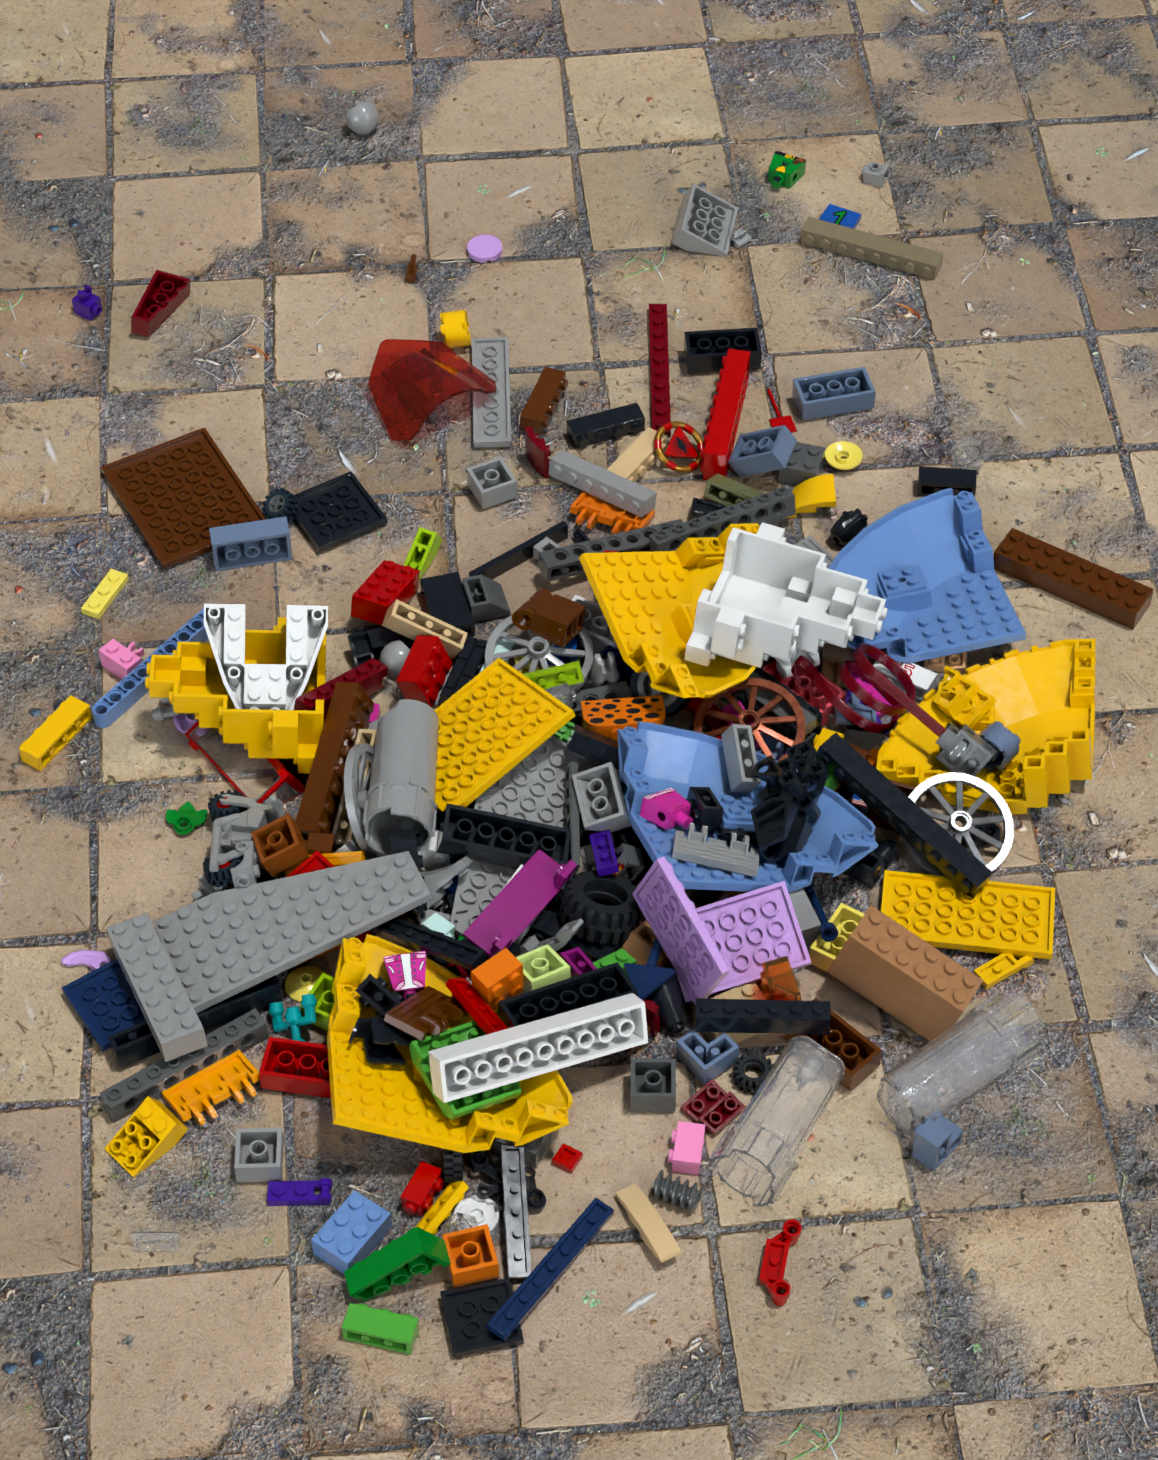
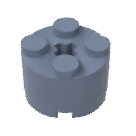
M995 721L993 724H989L979 734L981 738L997 750L995 755L984 766L987 770L999 769L998 771H1001L1019 753V736L1013 734L1001 722Z

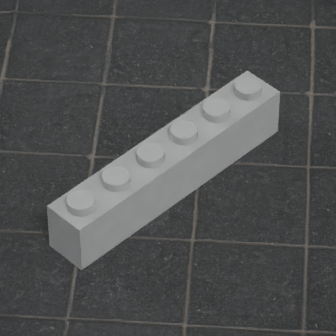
M564 450L550 458L549 476L641 518L655 509L657 496L655 491Z

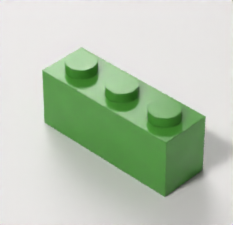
M362 1303L349 1304L342 1325V1334L345 1340L412 1354L419 1333V1321L413 1315L397 1314L384 1308L379 1310Z

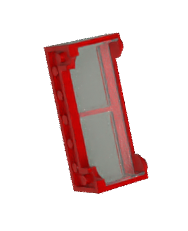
M198 720L185 733L186 737L190 740L188 744L195 751L200 749L244 797L253 798L257 803L263 804L269 796L275 795L284 805L305 791V786L280 759L248 758V750H244V744L224 743L223 735L219 734V728H199Z

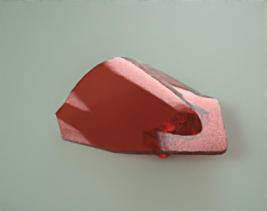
M386 339L382 341L379 345L368 382L392 441H411L420 431L429 415L442 403L456 395L466 392L489 394L496 393L497 391L493 379L461 358L443 342L427 340Z

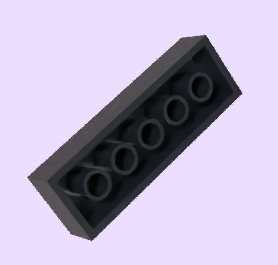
M447 803L441 816L437 852L462 858L467 855L472 860L518 869L521 864L525 865L538 850H541L558 864L566 865L568 862L571 829Z
M616 962L499 1001L497 1016L508 1028H512L630 993L638 997V991L619 963Z

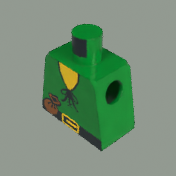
M775 151L768 172V181L771 182V186L775 189L780 188V186L791 188L805 174L806 159Z

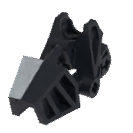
M808 741L786 748L788 758L778 762L775 761L772 755L764 758L755 764L752 772L753 777L766 782L765 788L757 795L762 804L752 809L751 815L760 852L769 863L787 859L789 853L800 852L813 831L809 823L816 821L821 815V811L814 799L823 792L829 770L823 761H815L817 751ZM768 766L764 773L758 772L760 768ZM817 785L813 791H808L809 787Z

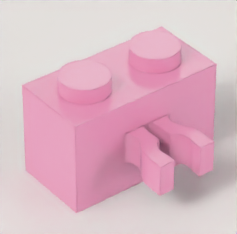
M112 639L99 649L101 665L122 680L142 662L141 657L144 655V649L140 647L134 651L137 649L136 643L132 642L126 648L115 639Z

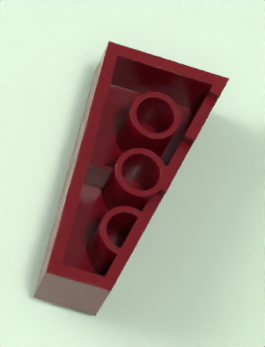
M156 270L131 317V333L149 337L190 295L191 279Z

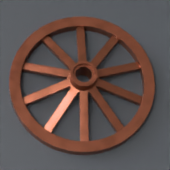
M747 678L744 682L711 698H704L699 705L694 719V732L702 733L705 716L740 725L752 722L753 737L763 754L767 757L772 754L759 732L788 747L804 742L806 734L805 716L797 699L784 687L760 678ZM751 689L748 710H744L731 692ZM757 689L776 695L774 699L760 710L754 711ZM724 696L739 716L711 710L710 708ZM782 701L790 707L794 716L761 718ZM797 723L795 740L793 741L764 725ZM731 725L704 734L716 738L721 736ZM787 753L777 761L788 758Z

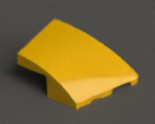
M833 474L812 477L794 487L792 493L795 495L796 514L787 518H797V513H816L817 507H836Z
M946 665L944 667L945 674L943 680L939 683L938 692L933 702L961 726L966 724L973 729L996 703V699L994 696L980 690L977 684L962 677L959 671Z

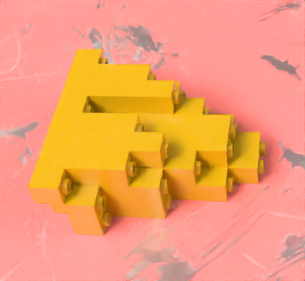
M278 617L277 625H273V630H245V664H286V617ZM326 632L309 680L301 695L325 683ZM177 642V650H173V655H151V663H147V675L150 676L145 678V689H149V697L169 698V703L173 705V712L195 714V719H199V728H219V734L223 735V742L226 744H244V750H248V758L294 759V765H298V773H310L324 726V700L316 699L315 711L236 709L223 684L210 642Z

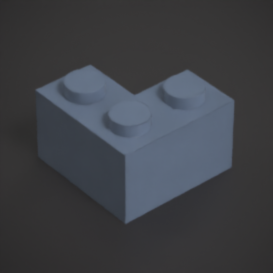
M693 1029L676 1041V1056L705 1085L711 1079L732 1067L734 1063L736 1064V1059L739 1058V1046L726 1033L707 1043Z
M942 1115L936 1121L929 1118L924 1124L920 1123L914 1131L915 1140L912 1144V1157L934 1172L960 1145L963 1130Z

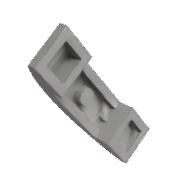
M580 918L566 923L556 936L540 942L535 935L522 939L518 944L521 949L519 956L547 944L555 952L560 950L577 933L584 921Z

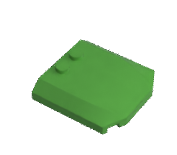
M476 1021L442 1031V1033L436 1036L433 1034L429 1035L422 1041L419 1039L411 1041L409 1045L414 1065L441 1111L450 1119H455L519 1097L522 1092L519 1081L446 1103H443L433 1093L428 1051L487 1035L477 1025Z

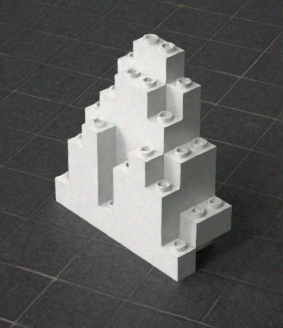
M763 522L757 534L733 528L727 539L723 569L712 593L710 590L703 589L697 601L693 632L686 645L684 660L708 667L711 659L715 660L716 655L761 668L764 660L768 661L769 656L790 662L793 654L797 655L799 649L817 654L819 647H823L825 642L846 648L848 642L853 641L854 635L873 640L875 633H880L883 623L881 620H885L888 608H885L886 599L869 594V589L866 588L868 580L828 569V563H825L826 554L786 543L787 538L784 537V528Z

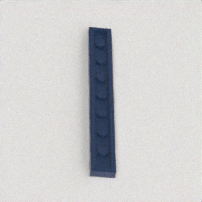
M595 1198L487 1323L486 1329L506 1341L614 1214V1209Z

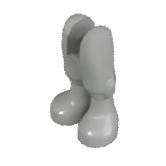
M612 651L607 652V659H601L600 653L594 655L590 676L592 681L587 683L585 690L603 686L605 680L607 681L605 685L621 682L618 679L619 671L617 670L616 658Z

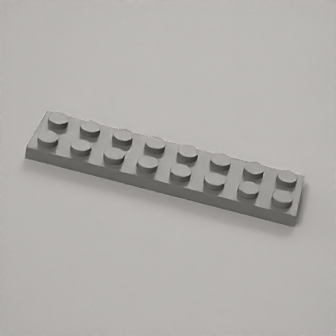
M508 337L472 338L474 448L511 447Z

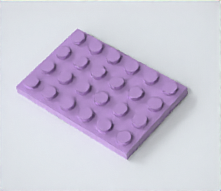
M663 856L656 859L632 895L696 1005V998L707 999L730 970L726 959L718 951L715 940L707 932L705 922L699 918L695 911L694 903L687 897L683 884L676 878L672 865Z
M785 881L695 908L699 918L705 922L706 930L710 937L715 940L721 956L726 959L730 970L709 996L812 964ZM678 976L685 1002H692L690 995Z

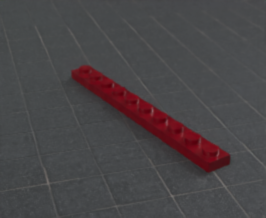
M649 304L652 429L656 431L662 425L671 422L667 304ZM671 429L665 432L664 435L671 437Z

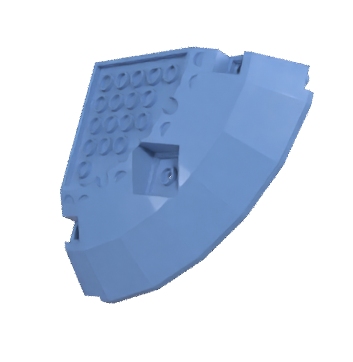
M949 488L897 507L858 533L838 552L829 567L831 570L868 580L866 588L869 589V594L886 599L885 608H888L885 620H881L883 623L880 633L876 632L873 640L854 635L853 641H849L847 644L853 650L860 643H867L878 649H884L885 654L894 661L913 663L1026 639V632L994 570L993 549L983 532L981 509L972 492L961 491L958 495L953 496V489Z
M640 721L637 723V730L629 726L617 730L620 782H625L628 787L625 797L628 821L653 863L656 859L664 856L667 862L672 865L674 874L678 881L683 884L684 889L750 892L785 881L788 893L810 886L814 872L830 873L832 878L840 875L879 846L873 835L876 828L873 822L841 795L824 786L821 795L814 799L821 811V815L816 821L809 823L813 831L801 851L789 853L787 859L770 863L759 851L757 877L672 858L675 831L685 832L684 837H687L688 829H684L680 825L671 829H664L641 817L640 810L643 797L673 788L683 798L687 799L690 787H710L723 807V820L719 827L736 830L737 828H743L745 831H755L751 810L762 804L757 795L765 788L766 782L761 780V783L750 793L731 792L721 739L699 732ZM756 752L757 762L767 757ZM768 766L760 768L759 772L764 773L768 769ZM817 785L809 787L808 791H813ZM718 831L707 832L706 842H708L709 838L717 839V835L726 834L718 833ZM749 844L748 851H750L751 847L759 849V845Z

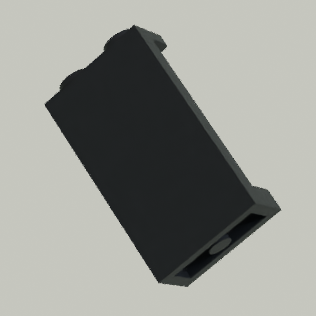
M459 572L420 579L421 593L424 595L429 614L467 632V637L475 636V622Z

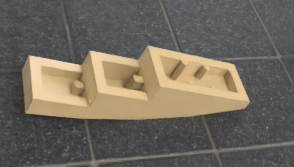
M636 1183L615 1192L617 1200L627 1211L629 1220L639 1230L640 1238L661 1263L682 1253L670 1230Z

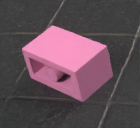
M678 1121L677 1130L673 1129L671 1143H675L674 1149L669 1150L668 1162L672 1163V1172L699 1175L705 1139V1124Z

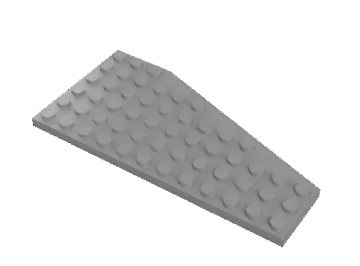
M552 735L476 798L473 809L566 828L565 771L571 761L578 762V773L603 764L568 751L567 743ZM579 808V833L581 840L586 830ZM471 859L472 862L467 866L469 870L458 878L449 921L456 926L455 935L458 937L460 935L463 936L464 931L500 893L517 869Z
M409 851L252 884L247 887L211 893L153 922L194 1010L198 1013L341 944L343 938L356 937L433 898Z

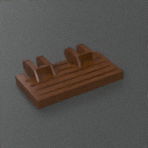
M427 986L385 1014L384 1021L422 1041L427 1037L428 1033L436 1036L442 1033L443 1030L448 1029L450 1024L449 1018L459 1021L469 1013L464 1010L461 1003L453 996L449 997Z

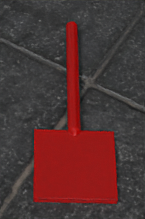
M767 389V393L778 418L769 419L771 427L785 425L791 433L797 432L791 415L781 416L771 390Z

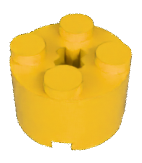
M466 310L440 313L442 323L440 325L441 334L446 337L444 338L445 349L471 345Z

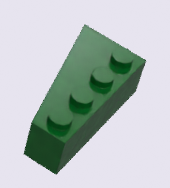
M416 1227L408 1230L406 1234L398 1239L390 1241L388 1245L380 1250L372 1252L370 1256L362 1261L354 1263L352 1267L344 1271L350 1296L365 1302L391 1291L392 1285H405L411 1282L410 1277L423 1273L424 1276L433 1272V1267L441 1264L444 1268L451 1265L445 1240Z

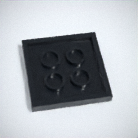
M510 1278L440 1291L454 1358L524 1344L521 1325L515 1329L506 1341L486 1329L487 1323L513 1294Z

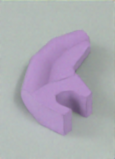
M85 949L71 952L61 959V963L68 967L86 965L93 971L111 962L110 957L103 951Z

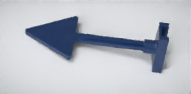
M657 937L654 940L646 965L624 964L627 976L637 989L638 997L641 1000L676 974L675 969L656 967L662 950Z

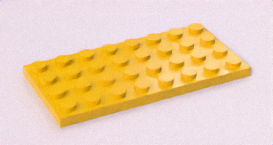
M884 870L881 912L933 947L995 954L1008 953L1013 954V956H1030L1032 958L1052 960L1055 888L988 881L971 898L946 876Z

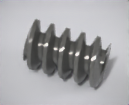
M661 1170L652 1188V1194L654 1193L655 1198L659 1200L663 1196L664 1202L667 1203L671 1200L674 1206L680 1202L682 1209L688 1206L689 1211L694 1212L701 1200L703 1188L700 1191L697 1190L698 1183L696 1182L692 1187H689L688 1179L683 1184H680V1176L675 1181H672V1173H669L664 1178V1171Z

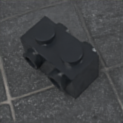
M690 787L686 800L691 804L689 816L693 819L696 828L701 831L703 826H708L707 832L718 831L719 824L723 820V807L710 787Z
M369 974L355 990L361 996L358 1000L367 1008L372 1005L377 1010L374 1014L378 1018H384L388 1011L401 1004L405 998L396 990L391 993L387 989L389 984L380 976L375 979Z

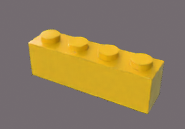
M70 695L21 744L19 752L22 762L42 771L92 719L90 705Z

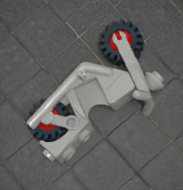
M227 790V793L221 791L220 795L215 794L214 798L211 797L210 802H208L213 828L211 852L209 857H206L205 862H203L206 880L208 884L210 883L214 886L215 892L223 891V885L227 887L228 883L234 884L235 888L257 884V877H260L258 864L261 861L258 852L255 850L251 832L284 816L283 803L275 795L269 796L263 804H260L253 798L244 797L241 792L238 793L236 790L231 793V790Z

